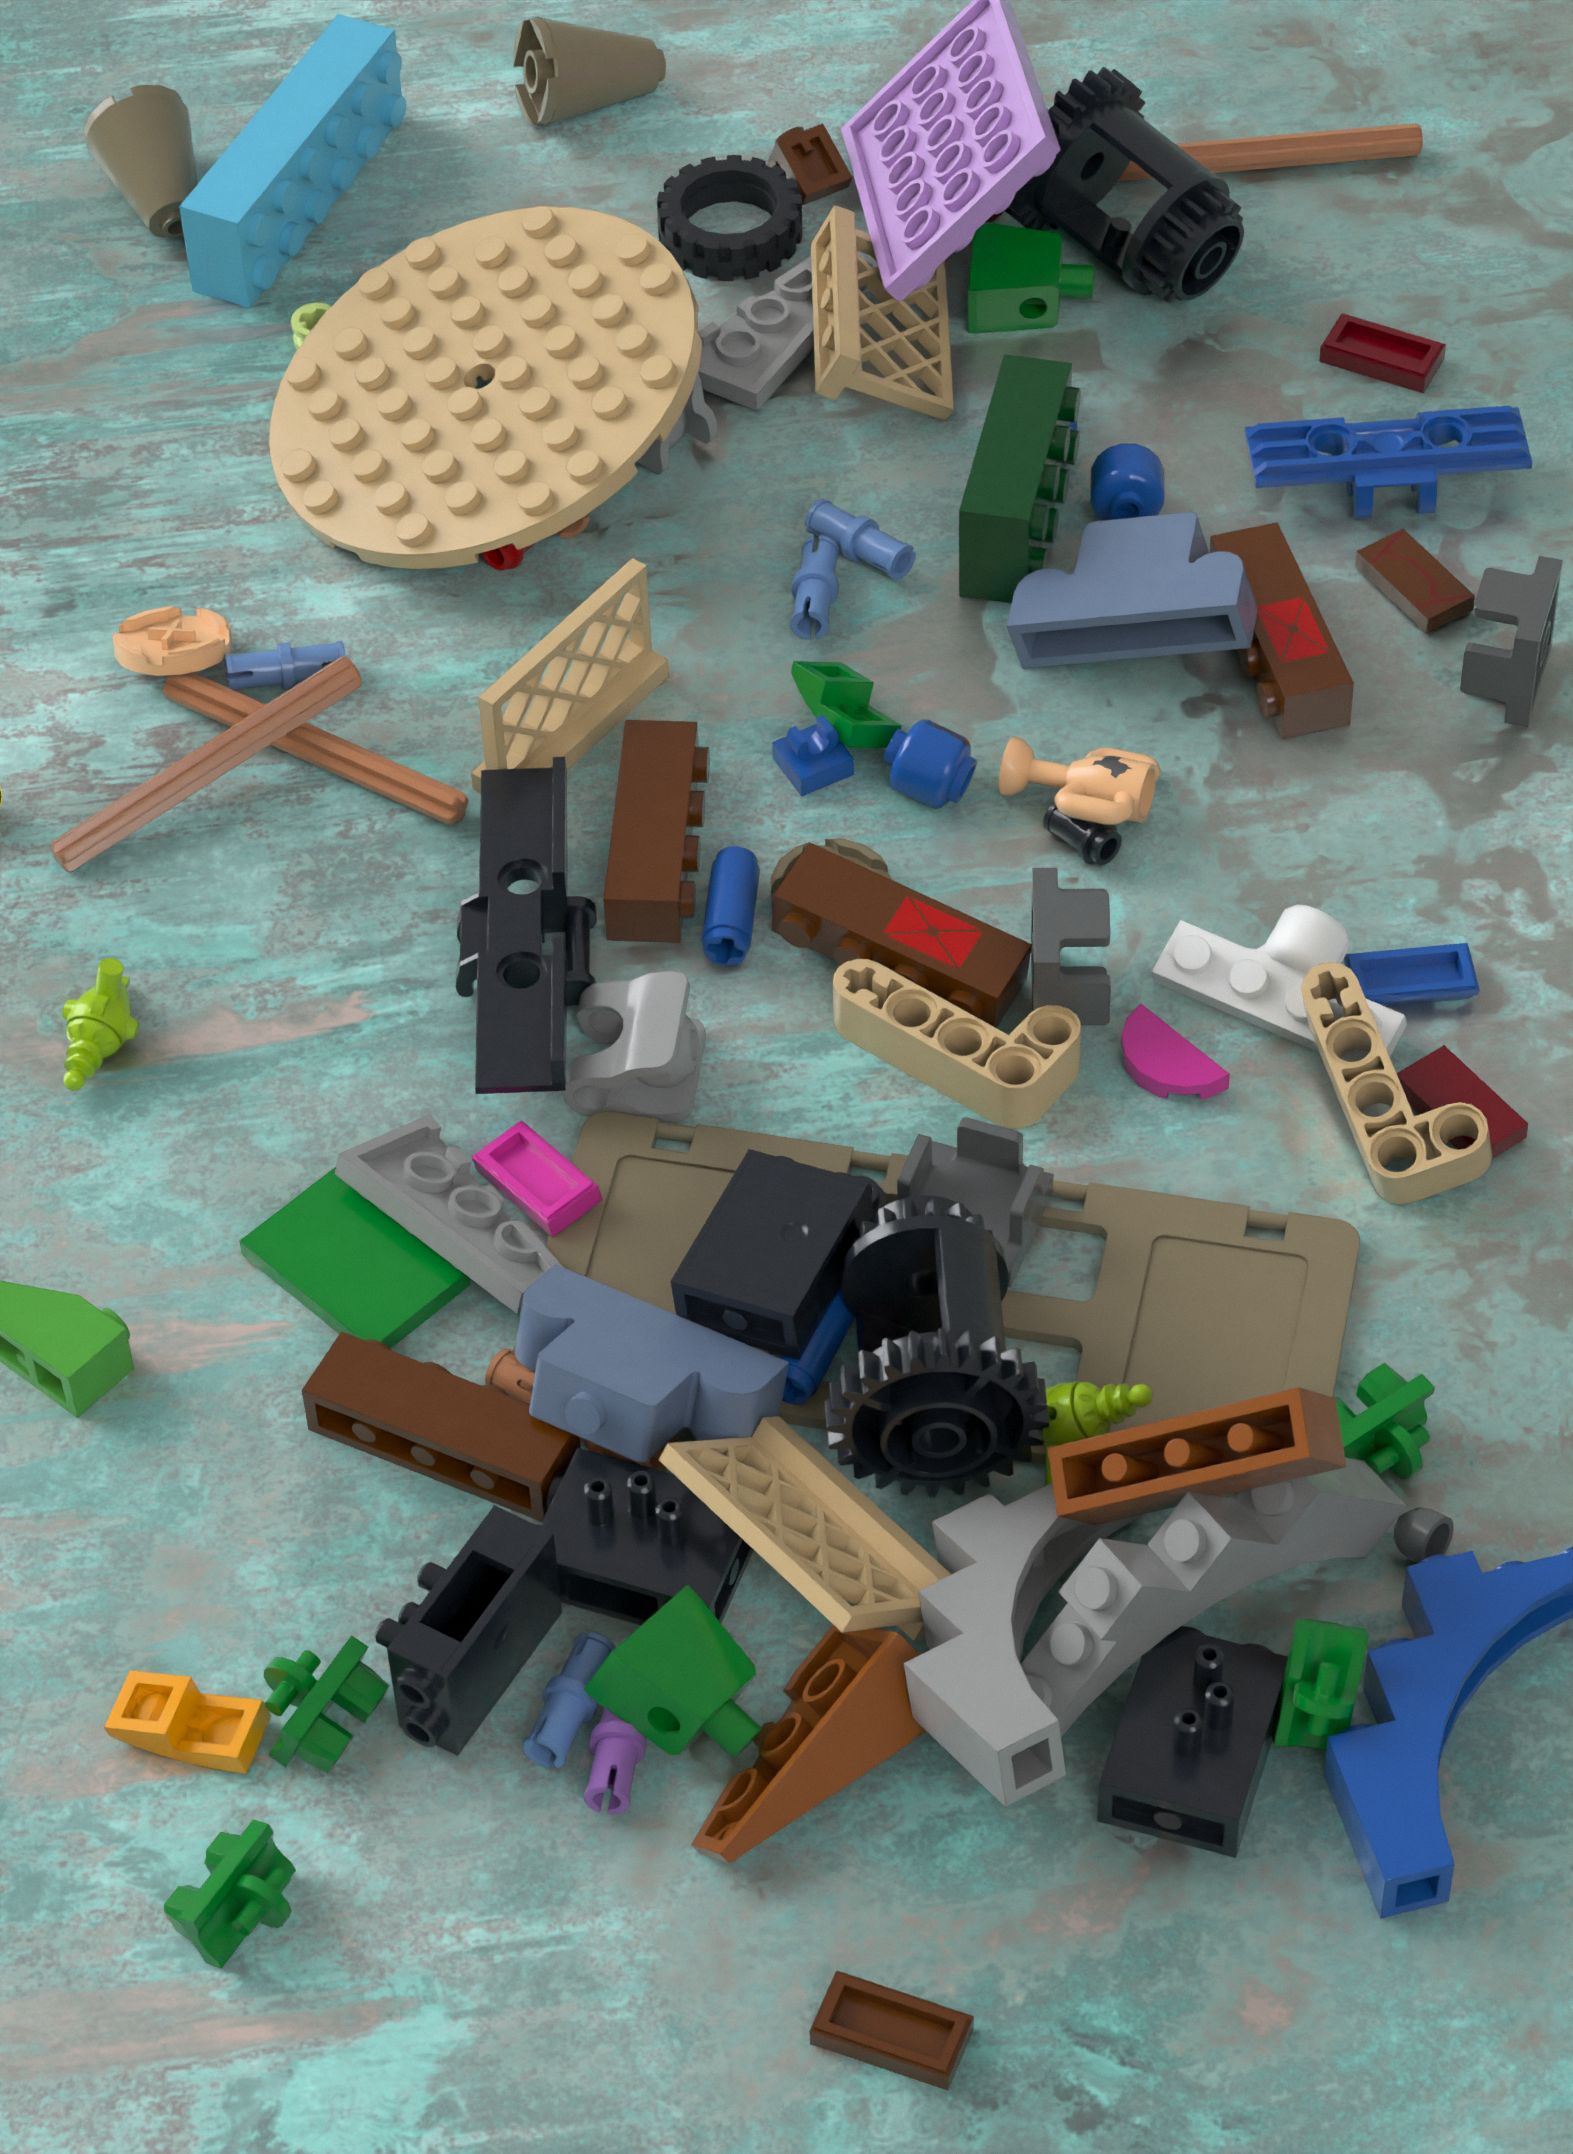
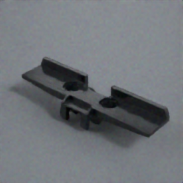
M553 757L552 768L481 770L479 892L461 901L457 917V938L460 942V957L456 968V991L460 996H472L474 981L477 980L476 1094L566 1091L567 1006L578 1005L582 992L590 985L597 984L595 977L590 974V929L597 922L595 903L586 897L567 896V767L565 757ZM520 880H532L540 885L534 892L524 895L515 894L507 889L512 883ZM565 932V942L564 938H551V955H542V943H545V933Z

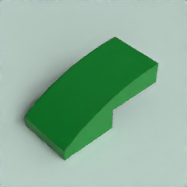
M793 661L791 674L805 703L816 718L821 715L827 718L837 731L838 740L847 747L887 748L895 732L898 729L901 730L902 725L869 705L874 682L841 662Z

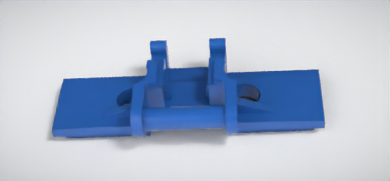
M1496 406L1426 411L1417 413L1416 419L1345 424V419L1342 417L1258 423L1256 426L1245 427V438L1256 488L1346 482L1347 494L1354 496V519L1372 517L1374 488L1411 485L1412 492H1417V514L1435 513L1437 501L1436 475L1532 469V458L1519 407ZM1454 440L1459 442V445L1455 447H1439Z

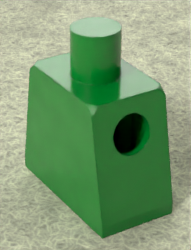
M989 222L983 223L975 231L973 238L968 288V333L977 334L1053 328L1058 324L1060 297L1093 299L1094 265L1062 264L1063 238L1058 233Z
M688 1585L618 1645L583 1689L590 1697L624 1722L634 1726L639 1733L669 1755H680L705 1732L734 1760L763 1730L735 1703L756 1676L755 1665L696 1592Z

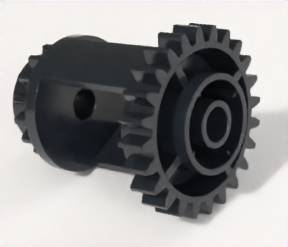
M1102 67L1098 74L1089 70L1083 82L1076 78L1072 80L1068 93L1065 95L1058 90L1055 93L1054 105L1050 109L1047 108L1061 149L1056 154L1052 165L1043 174L1033 176L1015 193L1013 201L1004 211L1028 229L1045 231L1048 226L1054 230L1060 227L1121 276L1131 288L1140 294H1156L1167 303H1171L1175 297L1180 301L1197 298L1220 280L1236 258L1244 237V227L1241 224L1243 217L1238 214L1242 208L1230 198L1229 187L1223 179L1206 169L1144 120V115L1139 111L1145 105V101L1140 98L1142 91L1116 69L1109 71L1106 67ZM1130 160L1168 189L1150 208L1134 234L1130 233L1132 225L1128 220L1121 217L1111 218L1096 206L1120 179Z
M928 1195L906 1197L891 1202L878 1209L869 1221H862L860 1223V1237L851 1239V1248L844 1257L841 1266L843 1299L848 1309L856 1317L859 1366L842 1365L840 1368L841 1382H830L829 1384L830 1400H826L824 1404L829 1448L837 1449L840 1466L853 1464L854 1477L856 1479H861L875 1473L876 1488L880 1490L894 1481L901 1483V1495L906 1496L917 1485H926L929 1497H935L939 1492L940 1486L948 1484L958 1495L964 1494L965 1481L972 1479L985 1488L989 1487V1473L992 1471L1010 1477L1014 1474L1012 1460L1030 1462L1032 1460L1031 1446L1044 1444L1043 1428L1049 1427L1044 1378H1038L1036 1363H1022L1021 1349L1018 1347L1006 1351L1001 1304L1009 1286V1269L1006 1253L999 1241L993 1236L992 1230H985L984 1217L980 1214L972 1215L964 1207V1204L947 1198Z

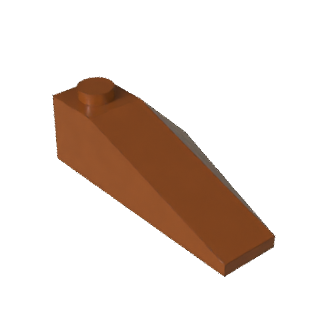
M833 1624L793 1673L783 1692L792 1701L782 1718L776 1723L773 1721L763 1723V1730L753 1741L759 1747L760 1754L753 1767L741 1770L729 1780L691 1845L700 1854L731 1863L910 1744L915 1737L926 1733L927 1731L912 1718L904 1668L905 1662L920 1654L897 1632L873 1628L842 1633Z

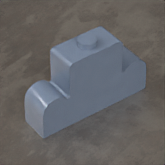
M1185 512L1088 523L1083 530L1074 573L1067 575L1065 571L1058 568H1045L1025 576L1018 583L1014 591L1006 627L1022 668L1251 648L1257 617V604L1243 561L1238 555L1231 552L1217 551L1209 553L1196 513Z
M557 1264L531 1284L523 1294L515 1345V1357L522 1365L535 1371L529 1413L537 1419L634 1461L646 1462L684 1427L690 1428L691 1433L699 1441L752 1437L763 1417H775L780 1414L789 1362Z

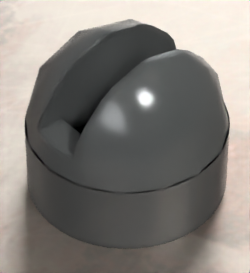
M1418 1507L1399 1516L1394 1525L1393 1539L1398 1550L1403 1555L1419 1563L1427 1557L1445 1554L1453 1536V1521L1451 1518L1433 1509Z

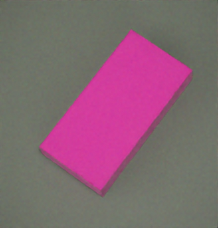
M522 1120L472 1156L476 1171L552 1238L603 1200L596 1183Z

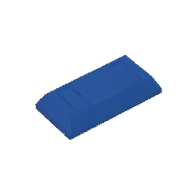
M1468 943L1346 954L1344 957L1345 966L1350 968L1357 977L1365 998L1385 1007L1469 999L1478 995L1480 991Z

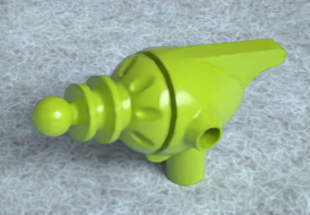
M105 958L101 960L98 966L96 985L87 990L79 999L67 1000L64 1005L62 1017L67 1020L66 1034L71 1045L68 1046L66 1051L67 1059L64 1066L67 1073L64 1075L63 1082L69 1090H80L85 1084V1079L93 1077L96 1069L101 1067L103 1058L116 1053L125 1040L135 1039L140 1023L131 1016V1005L127 992L130 978L123 976L124 966L117 959Z
M1087 1381L1067 1382L1046 1388L1049 1427L1043 1428V1445L1046 1446L1045 1486L1052 1483L1048 1454L1049 1447L1107 1434L1111 1423H1122L1126 1417L1136 1414L1137 1407H1146L1151 1403L1153 1399L1151 1388L1145 1384H1137L1131 1389L1128 1384L1123 1383L1117 1385V1387L1113 1384H1108L1100 1389Z

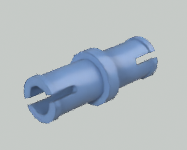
M824 498L813 503L805 518V526L808 527L806 529L807 532L818 536L823 535L834 540L845 558L856 563L865 561L887 573L889 577L895 580L902 579L911 570L916 553L913 551L914 547L879 530V525L875 520L864 515L855 517Z
M819 535L817 552H814V536L804 541L801 549L800 570L796 572L792 580V595L795 599V606L791 618V629L794 634L805 640H811L813 623H816V639L826 635L829 628L830 605L838 595V580L835 576V567L839 556V547L834 540L823 535Z
M343 641L291 648L288 642L277 644V650L236 655L224 654L225 668L228 671L226 673L228 688L236 691L238 689L281 684L282 690L291 689L295 686V683L304 681L338 658L346 657Z
M584 1632L580 1633L574 1641V1647L560 1675L551 1678L547 1683L542 1695L545 1705L530 1734L525 1738L522 1748L525 1755L536 1764L546 1768H552L553 1764L557 1768L563 1766L567 1759V1753L582 1723L589 1722L594 1717L599 1703L583 1689L609 1654L616 1648L603 1635L589 1632L588 1636H586Z

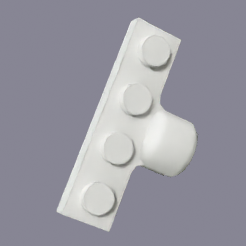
M1297 904L1285 909L1267 942L1258 949L1243 947L1180 920L1151 972L1155 983L1319 1053L1308 1025L1301 985L1306 974L1317 965L1328 962L1341 964L1350 948L1347 930L1339 921L1307 905ZM1336 999L1328 1000L1334 1020L1337 1021L1344 1017L1343 1007L1337 1003ZM1366 999L1387 1052L1391 1056L1407 1026L1405 1015ZM1360 1049L1350 1050L1340 1059L1356 1062L1365 1058L1368 1052Z

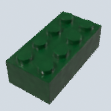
M1006 354L1003 356L959 509V596L1012 603L1014 591L1018 583L1028 574L1047 568L1048 549L1043 547L1045 542H1055L1059 520V509L1054 508L1055 503L1064 504L1066 501L1069 486V469H1065L1066 464L1075 465L1079 450L1080 432L1071 430V422L1076 423L1078 418L1081 389L1072 387V363Z

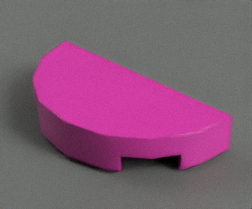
M1140 1003L1126 1018L1121 1036L1124 1067L1138 1086L1158 1097L1168 1098L1169 1093L1180 1095L1199 1093V1099L1210 1098L1229 1088L1230 1074L1143 1004Z

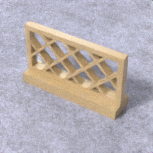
M834 205L811 243L816 393L837 400L844 387L947 421L954 410L945 260L936 268L929 283L919 290H913L899 302L884 289L879 267L872 268L857 252L870 255L877 262L870 234L855 229V212ZM866 285L881 303L874 305L859 288ZM916 303L931 320L923 322L908 305ZM892 313L907 330L899 332L884 315ZM868 323L883 340L875 342L860 325ZM918 340L933 357L926 360L914 348L911 342ZM894 350L909 368L901 370L886 353ZM869 360L885 378L862 371V363ZM920 378L935 395L921 391L912 380Z
M631 558L478 697L485 760L471 772L473 790L481 794V770L552 768L553 757H565L567 770L570 769L669 677L668 659L652 651L647 568L645 564ZM625 594L624 599H623V601H622V603H621V605H620V608H619L617 614H615L616 611H617V608H618V606H619V604H620V602H621V600H622V597H623V595ZM610 624H611V628H610V630H609V632H608V634H607V637H606V639H605V641H604V643H603V646H602L600 652L598 653V651H599V649H600V647H601V644H602V642H603V640H604V638H605V635H606V633H607V631H608V629H609V626H610ZM587 629L586 634H585V636H584V638H583V640H582V643H581L579 649H577V648H578V645H579V643H580V641H581V639H582V636H583L585 630ZM572 659H574L562 687H560ZM549 663V666H548V668H547V670H546V672H545V675H544V677H543V679H542V681H541V684H539V681H540V679H541V677H542V675H543V672H544V670H545L547 664ZM536 694L535 697H534V699H533V702H532V704H531V706H530V708H529V711H528V713H527V715H526V717H525V720H524V722H522L523 717H524V715H525V713H526V711H527V708H528V706H529V704H530V702H531V699H532L533 695ZM510 699V702L502 717L501 706Z
M763 1417L752 1437L676 1442L666 1445L659 1461L842 1633L897 1625L913 1641L926 1639L918 1591L951 1575V1573L781 1417Z

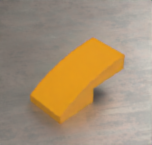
M130 1670L104 1728L108 1735L164 1757L202 1767L247 1774L272 1716L265 1707L263 1700L200 1693L192 1677Z

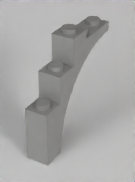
M1345 1458V1468L1242 1491L1235 1498L1187 1492L1147 1545L1098 1539L1059 1590V1593L1068 1603L1020 1665L1032 1690L1059 1720L1062 1737L1083 1711L1128 1667L1141 1658L1143 1654L1147 1653L1170 1633L1215 1603L1259 1580L1295 1566L1330 1558H1366L1405 1509V1503L1364 1461Z
M1053 1483L1006 1506L989 1493L932 1521L938 1562L951 1575L918 1591L926 1644L931 1650L904 1663L912 1718L1005 1807L1066 1776L1059 1720L1032 1690L1020 1665L1024 1637L1041 1601L1063 1573L1087 1553L1099 1538L1104 1539L1141 1517V1515L1099 1525L1058 1517Z

